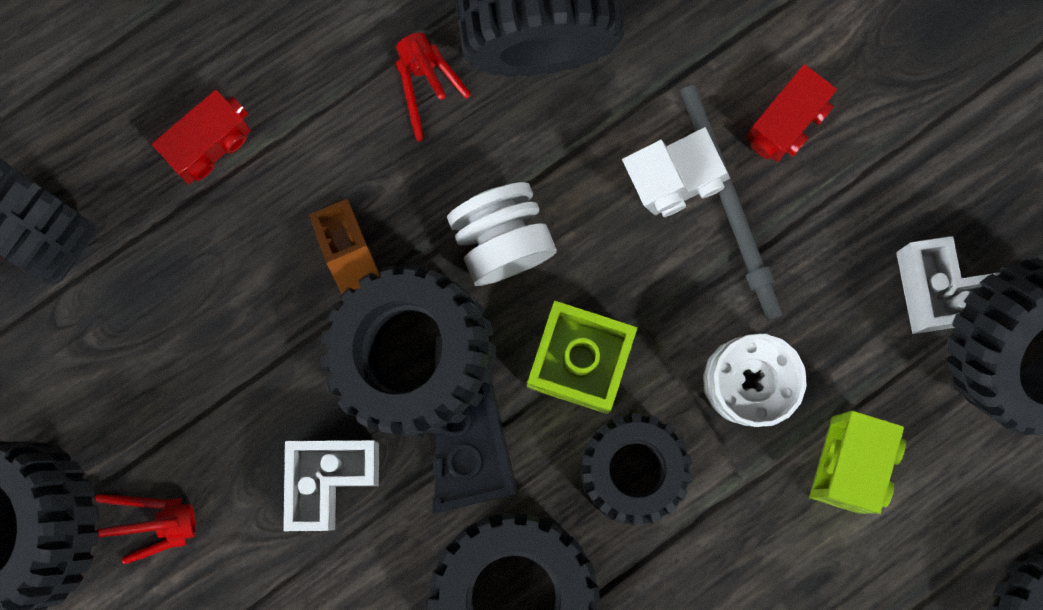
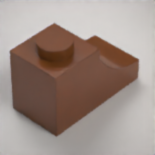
M347 198L309 214L325 261L341 294L348 287L355 290L361 287L359 279L368 273L378 277L381 276Z

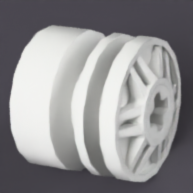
M512 183L489 189L462 203L447 215L451 229L460 230L455 235L458 245L478 243V246L464 257L475 286L492 284L525 272L551 258L556 253L557 249L546 224L525 225V223L539 213L538 204L536 202H528L533 197L529 183Z
M768 334L746 335L734 338L720 345L709 357L703 374L704 393L711 407L725 420L753 427L773 426L789 418L801 404L807 386L805 366L797 351L783 339ZM743 372L757 374L758 377L754 380L756 389H743L741 384L746 380Z

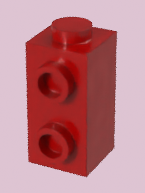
M804 64L752 126L746 136L751 142V148L761 157L768 160L772 158L777 163L786 152L794 157L809 138L803 133L809 124L814 122L819 126L835 107L828 101L837 89Z
M215 90L151 145L189 185L194 180L200 181L213 171L214 163L226 152L231 154L237 151L245 143L246 135L251 130L243 119L249 114L233 96L225 100Z

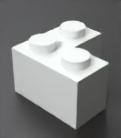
M706 127L668 146L662 140H659L622 159L643 205L654 215L662 213L663 217L681 211L686 207L684 201L698 194L703 199L720 192L725 188L723 182L730 179Z
M953 236L911 242L896 252L912 334L955 328L952 326V322L956 313L961 314L965 308L966 303L963 301L970 292L976 293L982 287L980 282L990 275L961 278Z
M374 440L285 441L284 531L335 530L336 486H379V443Z

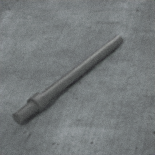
M689 85L680 90L695 132L706 127L728 172L696 86ZM730 177L729 180L723 182L725 188L718 193L749 272L745 275L751 291H756L766 320L771 321L783 316L772 287L775 281L770 267H765Z

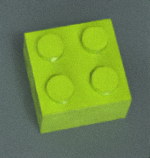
M554 301L527 382V388L608 414L612 409L638 327Z
M855 411L832 416L809 498L858 514H881L882 507L887 508L893 496L894 482H891L890 478L894 464L898 465L901 462L905 452L906 440L902 439L904 427Z

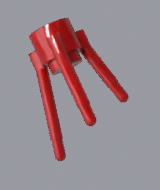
M418 32L406 36L397 43L396 51L400 59L395 65L401 75L415 139L421 142L423 140V133L410 77L411 72L414 76L426 75L431 87L441 100L445 99L446 93L433 70L436 64L464 98H469L471 93L441 56L437 46L430 45L426 35Z
M97 494L94 498L98 503L163 509V511L155 513L154 521L118 525L96 530L99 532L100 538L155 530L158 538L166 537V540L123 556L121 559L123 564L141 560L169 548L186 546V539L196 536V520L192 503L183 504L182 498L165 500Z

